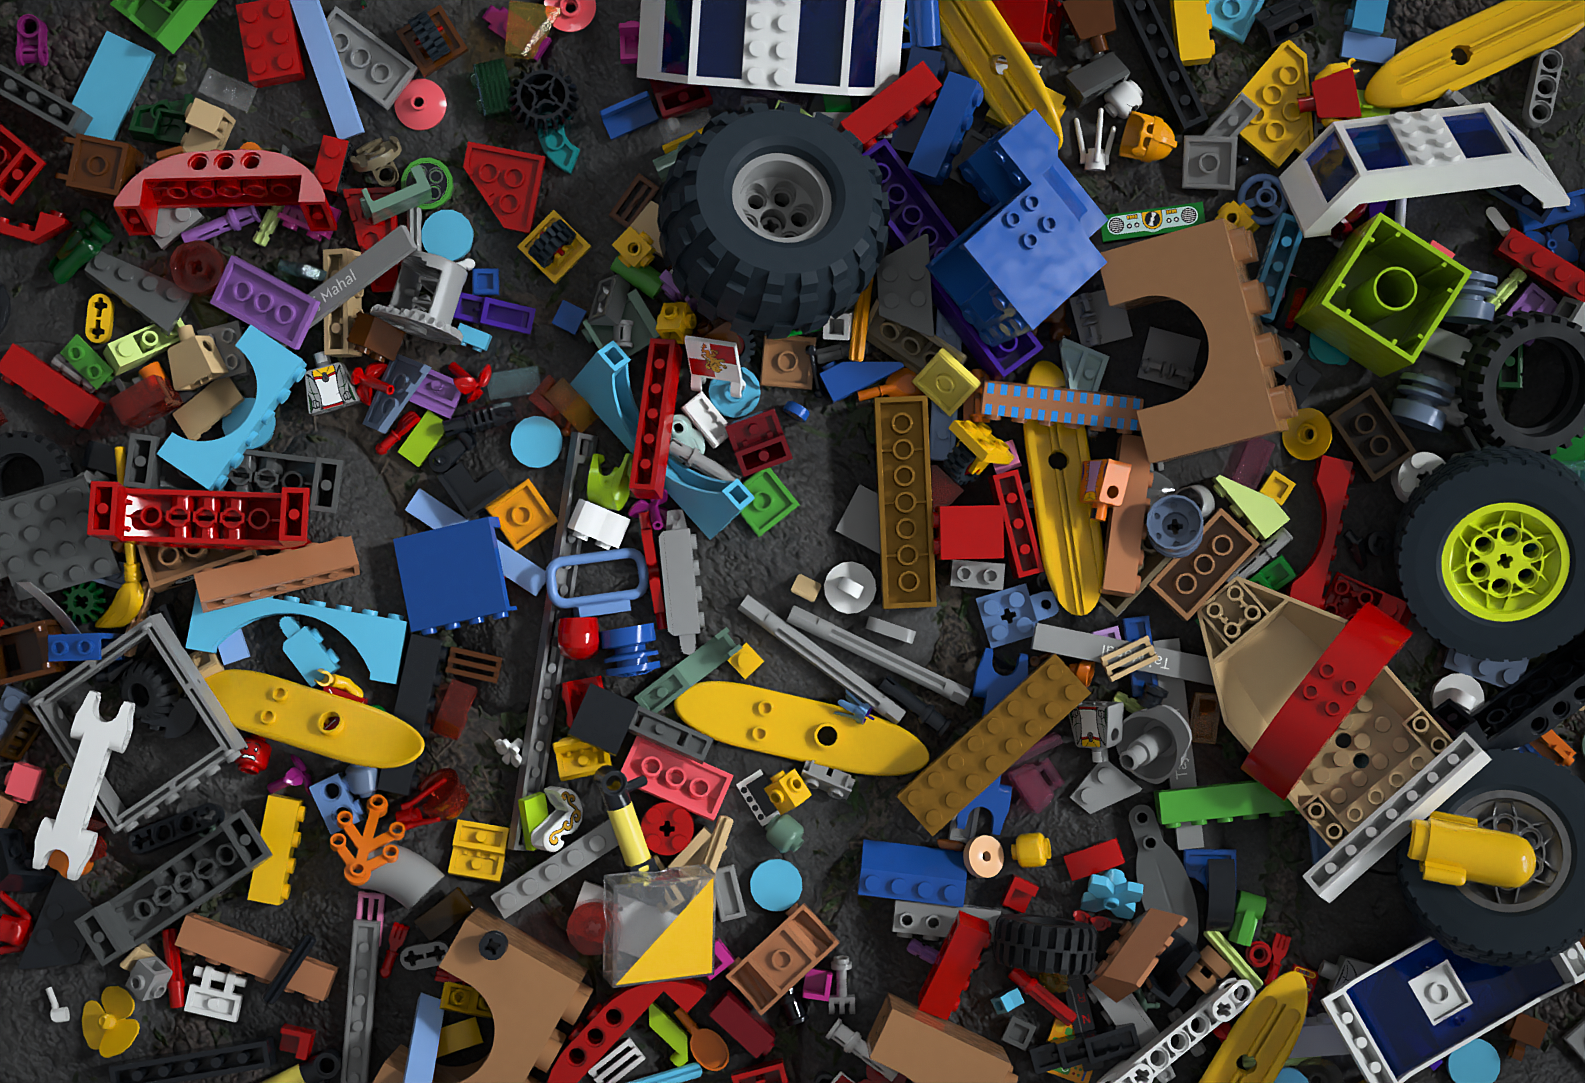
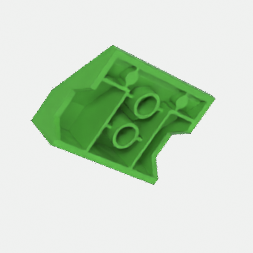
M113 0L110 5L174 54L218 0Z

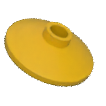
M1302 408L1298 410L1297 417L1287 419L1289 430L1282 432V439L1285 448L1293 457L1300 460H1314L1327 451L1332 440V427L1328 418L1322 412L1313 408ZM1310 430H1313L1314 436L1312 439L1308 437V432Z

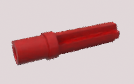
M176 928L164 929L162 931L165 964L173 971L166 986L169 993L170 1008L184 1007L186 1004L185 979H183L180 949L179 946L175 945L178 937Z
M1015 967L1012 969L1007 977L1019 986L1026 995H1030L1066 1026H1070L1075 1021L1077 1014L1042 986L1035 977H1031L1022 969Z

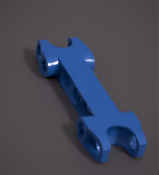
M984 648L981 661L975 672L972 697L984 698L982 717L1028 676V654L1019 653L1015 670L1007 676H1002L996 673L992 666L993 649ZM1000 775L958 813L956 828L965 829L969 813L974 808L985 807L992 815L991 833L1000 835L1004 820L1009 812L1012 786L1000 784Z

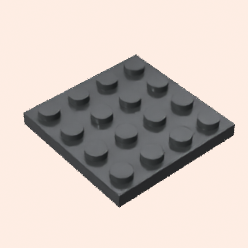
M84 475L0 498V558L18 601L34 596L16 582H31L46 594L121 572L122 568L115 550L112 548L111 541L87 535L90 488Z

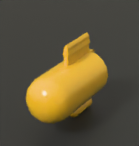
M1433 811L1427 821L1415 818L1409 824V827L1412 828L1407 856L1410 859L1419 860V870L1423 872V880L1454 886H1462L1466 881L1502 888H1515L1527 883L1534 874L1536 867L1534 849L1528 840L1517 834L1478 827V819L1439 811Z

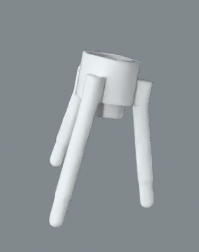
M1103 108L1098 109L1095 148H1089L1087 154L1079 119H1074L1080 151V164H1085L1084 170L1105 171V166L1109 165V155L1116 127H1111L1104 151V149H1101Z

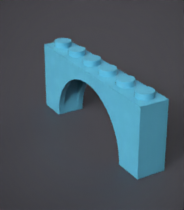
M251 324L235 345L249 359L257 380L256 400L248 418L232 433L212 441L188 440L172 432L157 452L158 456L209 491H217V489L220 491L226 485L229 479L227 475L233 468L236 469L242 463L245 450L248 446L252 447L257 442L260 436L258 432L264 425H268L273 420L276 407L279 403L283 404L288 399L291 393L289 389L295 381L299 382L306 373L305 367L307 364L303 359Z

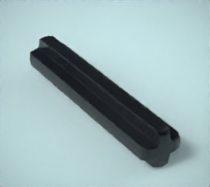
M305 933L298 941L262 995V999L265 1002L273 1005L316 943V939L312 935Z

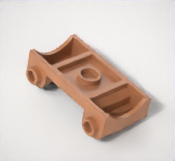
M796 902L785 913L788 918L743 960L738 956L727 967L730 970L726 975L727 979L743 993L761 1016L840 943L805 903L799 906Z

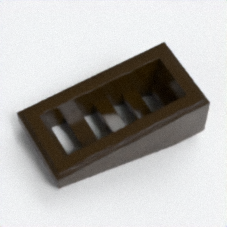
M20 703L0 740V756L19 762L44 727L31 706ZM15 736H19V737L22 738V740H19V739L14 738V737H15ZM11 744L17 746L18 748L17 750L9 748L8 746Z

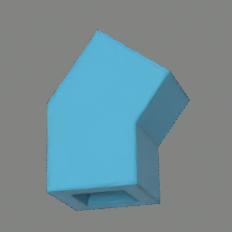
M1017 986L1005 990L991 999L997 1014L1007 1013L1025 1003Z

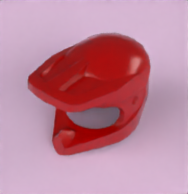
M596 617L559 619L558 647L560 654L566 659L587 660L596 657L600 647L598 619Z

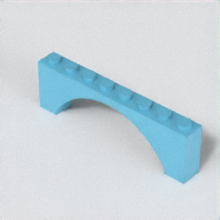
M613 340L596 352L570 385L634 455L639 411L630 387L628 363L631 359ZM668 454L664 489L668 491L673 500L709 540L722 531L755 499L738 478L735 481H723L704 476L689 469Z
M196 590L185 647L187 649L217 653V647L229 636L254 621L275 615H305L331 625L355 646L370 671L369 680L397 685L399 683L409 629V622L403 621L404 616L388 613V618L378 617V611L362 609V614L351 612L352 607L336 604V609L325 607V602L310 600L309 605L299 603L300 598L285 595L283 600L273 599V596L203 613L198 591Z

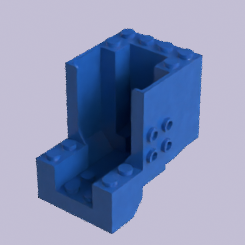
M1033 109L994 134L958 166L963 178L967 182L972 183L978 191L980 199L984 203L989 204L991 208L925 265L961 309L964 319L974 325L979 332L981 340L991 347L1034 330L1107 263L1092 244L1089 237L1101 228L1108 219L1058 158L1059 138L1036 109Z

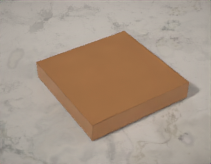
M764 336L760 386L812 390L813 373L810 358L806 354L805 348L807 345L816 346V337L792 336L773 340L766 339V336Z

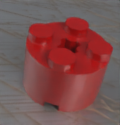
M664 800L650 807L641 822V830L647 847L660 855H674L684 850L690 843L695 829L694 818L689 811L676 803ZM666 821H670V826H675V829L671 830L670 834H666L665 830L661 829V826H664Z

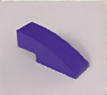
M461 292L453 319L530 335L536 309Z

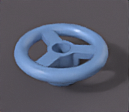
M1256 174L1251 176L1241 185L1238 192L1237 201L1239 205L1244 202L1249 208L1255 206L1267 208L1273 214L1265 218L1252 215L1251 217L1258 225L1273 224L1281 213L1287 212L1289 204L1280 187L1279 178L1273 175ZM1263 181L1262 188L1256 192L1255 197L1245 200L1248 189L1253 184ZM1271 183L1280 191L1282 198L1280 208L1275 205L1277 193L1271 187ZM1261 195L1268 197L1267 203L1261 201Z

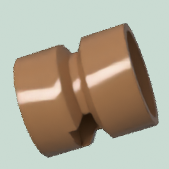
M1209 945L1200 952L1201 957L1186 974L1206 995L1217 985V979H1223L1232 970L1230 965ZM1204 966L1211 971L1207 977L1200 972Z

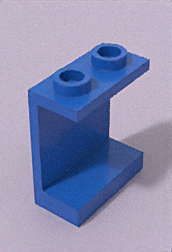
M84 633L48 635V662L102 660L101 650L123 634ZM124 654L116 660H125Z

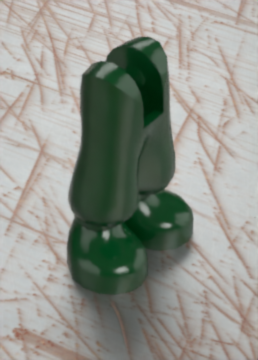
M86 207L80 211V218L85 223V228L74 229L47 264L48 271L53 275L54 280L58 284H65L82 265L97 256L103 245L109 243L115 237L109 226Z

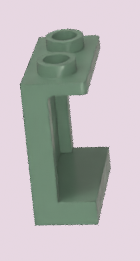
M421 165L410 168L413 185L373 201L367 188L362 189V198L359 201L365 218H371L373 223L377 224L431 201V187Z
M636 289L627 294L628 297L621 320L634 321V326L631 327L633 348H621L629 358L648 347L650 338L661 339L655 330L657 322ZM587 319L583 321L586 328L581 331L589 344L594 341L600 350L613 341V326L590 325ZM623 329L621 332V340L623 339Z

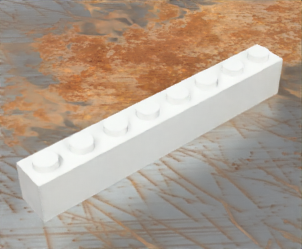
M1466 732L1462 733L1302 877L1318 896L1328 903L1332 902L1412 831V828L1409 827L1412 820L1415 818L1424 820L1492 759Z

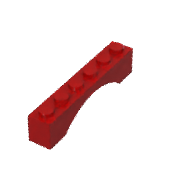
M1325 455L1316 459L1311 481L1321 507L1322 523L1320 538L1310 561L1297 577L1287 583L1285 595L1322 610L1325 604V597L1322 596L1324 586L1329 585L1331 571H1328L1330 560L1334 561L1337 553V546L1334 545L1336 535H1340L1343 527V520H1340L1342 509L1346 510L1349 501V495L1346 494L1348 484H1352L1355 476V469H1352L1353 462Z

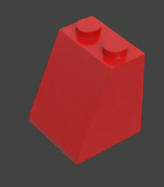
M992 0L1026 53L1057 56L1063 16L1060 9L1061 3L1058 0Z
M1003 505L937 506L936 512H932V527L936 528V538L932 540V552L937 554V560L1004 558Z

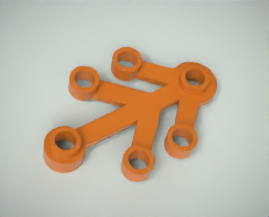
M375 794L367 800L366 811L368 819L363 836L353 824V815L349 811H341L337 815V826L345 831L358 850L356 859L347 849L346 837L343 834L336 833L330 838V848L338 853L346 865L344 877L354 886L365 884L371 877V871L387 863L396 862L399 856L398 847L386 844L394 840H401L405 835V826L400 822H394L390 825L389 831L374 838L378 820L385 816L388 810V801L380 794ZM378 802L381 803V805L376 806L373 803ZM342 818H347V819H349V821H348V822H342L341 819H342ZM394 829H399V830H401V832H400V833H394L393 830H394ZM340 840L343 843L340 845L334 844V841ZM386 845L383 848V854L367 861L369 853ZM391 851L394 852L395 855L388 856L386 853ZM353 870H362V872L355 873Z

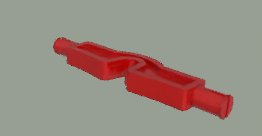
M649 511L640 512L638 515L657 629L668 628Z

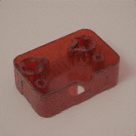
M151 375L115 395L109 400V403L122 425L140 429L184 404V401L178 391L174 390L172 380L167 378L163 380L161 376Z

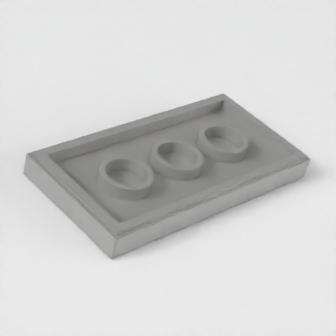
M335 6L326 18L347 81L388 111L419 71V68Z

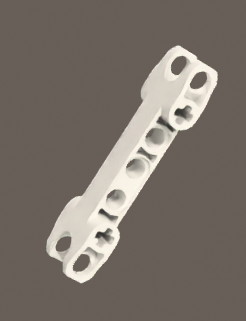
M94 690L89 691L81 708L76 713L70 737L80 740V747L56 820L45 817L40 824L35 839L32 867L38 870L44 869L52 852L56 849L61 850L69 858L67 879L74 881L79 879L84 867L92 857L98 833L87 830L112 750L124 753L133 730L135 703L124 701L116 718L112 721H106L99 713L101 693Z
M1223 979L1207 995L1204 993L1197 1000L1195 1006L1128 1060H1122L1116 1064L1097 1083H1105L1107 1081H1111L1110 1083H1152L1155 1076L1219 1024L1231 1020L1253 1001L1256 990L1247 979ZM1243 985L1247 988L1248 995L1244 1000L1239 1001L1244 992L1241 986ZM1194 1018L1199 1020V1028L1196 1031H1193L1191 1028V1022ZM1177 1034L1179 1037V1044L1175 1048H1173L1171 1045V1038L1173 1035ZM1156 1050L1159 1054V1059L1157 1063L1152 1064L1150 1056Z

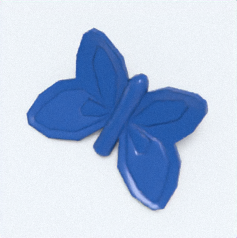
M1560 224L1554 228L1551 234L1548 231L1545 232V235L1537 231L1525 233L1527 237L1568 262L1577 261L1579 258L1575 245L1568 241L1569 230L1566 224Z

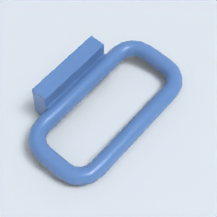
M634 548L561 556L553 559L545 571L546 587L550 601L559 608H573L574 617H590L631 611L630 600L642 597L649 587V573L645 556ZM632 558L636 561L639 585L635 589L573 598H562L558 594L556 571L560 567Z

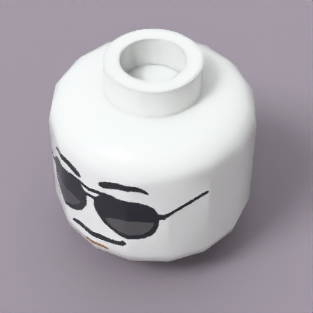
M1132 80L1118 81L1105 93L1106 105L1104 108L1113 118L1118 116L1126 119L1130 116L1131 111H1136L1141 107L1143 92Z

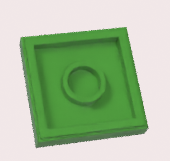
M771 468L756 472L743 483L755 499L740 514L758 537L762 536L800 505Z

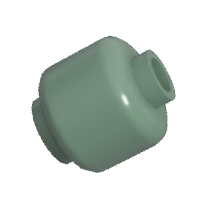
M777 814L765 827L767 841L780 853H786L790 850L795 852L804 843L802 839L804 834L803 826L789 814L782 816Z

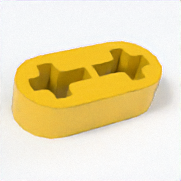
M104 294L93 295L89 299L85 333L91 342L97 344L108 342L113 330L115 304L109 296ZM101 299H103V302L107 304V308L102 309L100 317V310L95 306L101 303ZM99 321H101L100 328L105 330V333L101 334L99 339H97V335L93 334V329H98Z

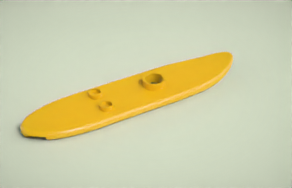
M938 0L942 35L970 78L980 83L983 88L984 99L1001 122L1007 127L1033 109H1036L1058 136L1059 150L1063 143V133L1050 94L1034 64L992 0ZM1003 55L1007 59L1008 67L1002 71L1003 74H998L996 61Z
M1504 0L1432 33L1397 53L1370 79L1364 92V99L1369 105L1377 108H1401L1440 98L1449 89L1454 92L1573 36L1585 26V0ZM1460 48L1464 50L1467 54V62L1464 65L1455 64V59L1451 60L1453 56L1451 53L1452 49Z
M1042 360L1037 362L1032 367L1026 380V384L1066 388L1063 371L1049 361ZM1027 419V423H1023L1024 441L1044 570L1050 587L1059 603L1071 614L1077 616L1086 615L1093 610L1101 596L1099 589L1102 586L1104 576V546L1100 521L1089 519L1092 505L1081 503L1079 500L1083 461L1091 460L1085 425L1081 424L1079 429L1064 427L1062 422H1054L1053 426L1038 424V420ZM1056 452L1064 454L1067 458L1066 468L1060 471L1059 469H1052L1048 462L1049 456Z
M228 669L204 679L229 716L234 727L325 757L363 767L395 768L413 762L422 754L425 747L424 740L419 732L403 720L385 711L348 698L251 670ZM336 716L340 718L336 728L325 730L324 723L328 724L330 717Z
M727 681L696 683L674 700V708L677 715L690 728L714 738L713 740L744 749L806 763V760L810 762L815 760L814 764L829 767L830 769L873 776L909 774L924 768L929 762V753L925 745L904 728L871 714L869 715L874 720L865 716L866 721L862 725L852 718L833 714L834 712L854 715L841 706ZM830 726L837 733L836 741L830 746L821 744L817 738V734L822 727Z
M1290 971L1284 973L1267 985L1254 998L1228 1033L1227 1039L1223 1041L1199 1083H1274L1296 1044L1306 1016L1308 989L1305 978L1300 972ZM1241 1055L1253 1056L1256 1064L1249 1070L1240 1069L1237 1067L1236 1062Z

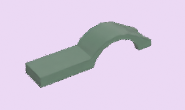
M726 627L698 648L695 653L689 655L636 695L634 699L641 707L658 713L743 647L740 644H735L728 635L730 630Z

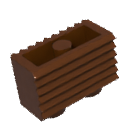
M362 312L356 313L357 317L354 318L355 322L352 323L353 327L350 328L351 332L347 338L348 342L355 345L354 350L365 355L370 354L369 358L384 363L385 359L395 361L405 332L378 317Z

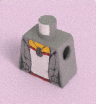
M324 351L313 354L316 369L306 371L305 373L309 414L316 416L362 403L357 395L355 385H352L350 382L351 377L346 366L341 362L332 364L330 356L324 355Z
M1082 701L1069 713L1075 743L1078 747L1092 749L1093 762L1108 761L1107 748L1121 744L1123 702Z

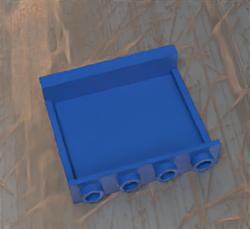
M484 517L393 539L411 632L421 631L422 636L435 634L439 627L445 626V630L461 628V622L469 621V625L484 623V617L493 616V620L509 617L508 612L517 610V606H510L495 534V528L501 527L499 517Z

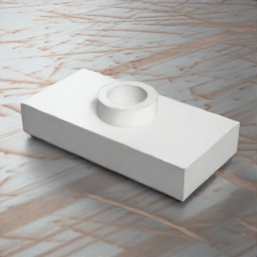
M702 391L680 408L713 449L729 437L725 428V424L728 422Z

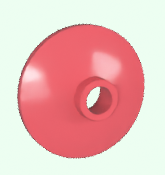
M544 0V12L550 24L556 29L563 32H577L587 27L593 20L596 13V0ZM570 4L576 7L572 13L566 11V7Z
M419 78L409 82L394 102L397 117L406 127L417 131H424L435 127L441 122L446 113L447 101L444 92L436 83L428 79ZM419 98L423 99V105L416 107L415 101Z

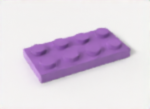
M232 255L210 301L214 306L297 350L300 349L321 303L315 298Z

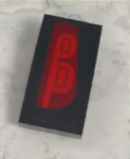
M1295 276L1288 277L1285 286V296L1278 306L1274 321L1271 322L1273 327L1290 334L1295 332L1299 324L1293 321V319L1309 297L1314 282Z

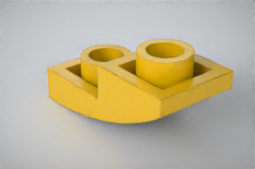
M452 982L444 983L439 1009L493 1019L487 1002L474 987Z
M476 1017L441 1028L436 1058L483 1043Z

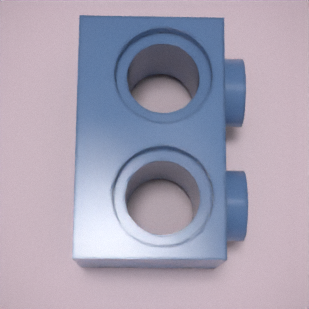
M342 772L309 787L331 835L343 830L337 826V815L341 807L347 808L353 815V824L364 820L362 816L365 813L359 799L355 800L349 791L347 778ZM330 783L338 786L339 794L337 797H331L328 794L327 788Z

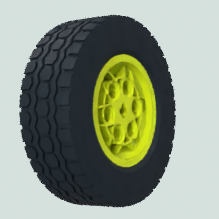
M1491 446L1483 447L1480 451L1474 449L1464 452L1465 455L1461 457L1457 455L1447 460L1448 463L1445 465L1444 463L1440 464L1432 470L1431 475L1427 474L1419 482V487H1415L1409 495L1408 502H1405L1397 521L1393 544L1394 563L1399 586L1410 612L1433 638H1438L1440 643L1450 649L1453 647L1454 651L1466 656L1470 654L1472 658L1480 660L1488 658L1490 661L1504 662V659H1508L1509 662L1521 661L1525 657L1527 659L1540 656V653L1545 652L1547 654L1558 649V645L1561 644L1563 646L1573 639L1574 634L1578 635L1585 629V482L1574 471L1567 468L1565 464L1554 458L1551 459V456L1538 451L1535 453L1531 449L1521 447L1515 449L1514 446H1500V448ZM1507 527L1515 529L1511 536L1505 537L1501 535L1502 531ZM1481 537L1489 539L1488 543L1484 546H1477L1475 544L1476 540ZM1528 543L1536 544V548L1532 552H1524L1523 547ZM1506 554L1507 560L1501 561L1500 555ZM1475 563L1484 564V568L1480 571L1475 572L1471 570L1472 565ZM1523 569L1532 570L1528 577L1521 578L1518 576L1519 572ZM1502 578L1506 580L1505 584L1501 587L1492 586L1496 579Z

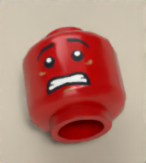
M251 734L250 737L243 738L248 746L240 750L242 755L234 760V762L238 766L239 771L250 775H258L259 772L266 770L272 747L265 742V737Z

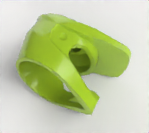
M593 453L587 484L588 501L605 509L620 511L626 504L630 494L629 483L633 454L626 453L619 468L615 467L610 475L604 476L601 469V464L605 460L604 456Z

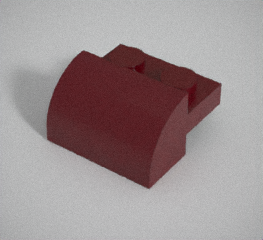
M697 60L696 76L704 77ZM689 62L662 72L688 75ZM649 79L663 121L713 104L707 85Z
M774 407L725 424L743 477L793 459Z

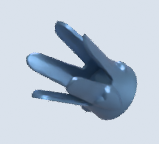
M846 689L845 697L849 702L841 699L838 701V704L854 715L834 712L833 714L852 718L862 725L866 721L865 716L874 720L869 715L872 706H869L868 703H862Z

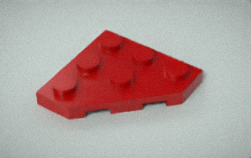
M468 141L463 168L504 229L526 234L531 233L546 157Z

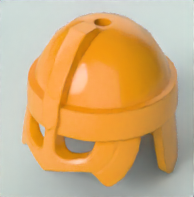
M1131 111L1121 139L1119 156L1151 163L1168 156L1172 149L1176 148L1177 141H1175L1172 129L1162 118Z

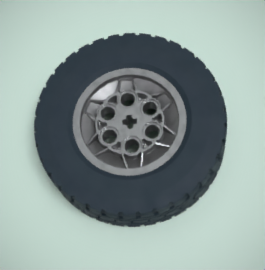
M1501 749L1487 750L1485 753L1492 760L1434 811L1478 819V827L1499 831L1497 829L1498 824L1506 823L1512 829L1509 833L1517 834L1523 838L1532 837L1536 841L1533 849L1536 855L1537 872L1531 876L1527 883L1520 887L1502 888L1466 881L1462 886H1454L1423 880V872L1419 870V860L1410 859L1407 856L1412 831L1400 840L1396 846V872L1400 890L1408 909L1412 912L1419 925L1423 926L1424 930L1433 939L1438 940L1437 942L1443 947L1453 950V953L1463 958H1470L1474 962L1481 964L1485 962L1492 966L1501 967L1503 965H1507V967L1522 966V964L1531 965L1540 963L1542 960L1546 961L1557 956L1559 953H1563L1585 935V783L1578 776L1571 775L1572 772L1561 764L1557 766L1555 761L1544 756L1540 758L1537 757L1538 754L1527 751L1519 753L1520 750L1505 749V751H1501Z

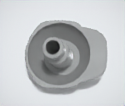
M1158 705L1150 709H1141L1123 720L1122 742L1116 745L1120 755V763L1123 768L1131 771L1140 779L1153 784L1162 783L1183 764L1192 741V733L1185 719L1170 706Z

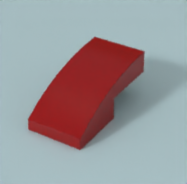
M1117 838L1099 842L1088 848L1063 856L1072 881L1125 863Z

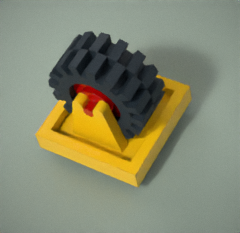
M555 210L517 246L554 284L592 248Z
M954 420L948 427L960 440L952 448L953 452L948 453V459L944 460L945 465H943V469L958 485H967L968 482H973L974 477L978 478L980 473L984 472L990 463L1009 465L1015 457L1008 451L1009 446L1004 441L996 439L991 434L992 429L983 422L975 423L969 420Z

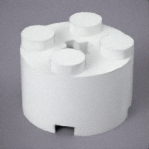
M1420 452L1393 468L1391 484L1398 499L1403 503L1408 502V497L1414 488L1419 487L1420 480L1417 478V475L1422 474V478L1427 474L1431 475L1433 469L1442 463L1446 464L1444 460L1433 453Z

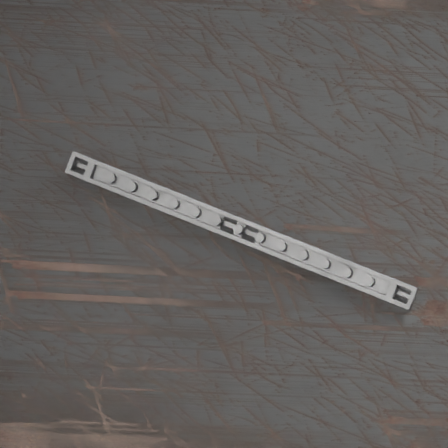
M571 432L552 560L561 556L580 554L582 539L573 536L574 530L567 526L579 498L588 501V475L593 453H596L598 436ZM581 439H584L582 454L579 455ZM578 565L557 569L556 583L560 597L573 598ZM548 593L546 594L522 749V762L519 769L507 847L512 850L529 851L525 847L524 835L522 836L521 844H519L522 823L518 799L536 792L543 793L564 661V657L560 654L558 647V623L561 618H570L572 609H563L555 606L550 601ZM553 620H555L554 635L551 636ZM549 646H552L550 661L547 662Z

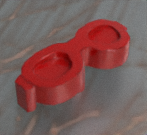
M1074 910L1072 912L1074 920L1084 923L1091 922V925L1097 931H1103L1107 927H1111L1112 922L1105 917H1091L1082 910Z

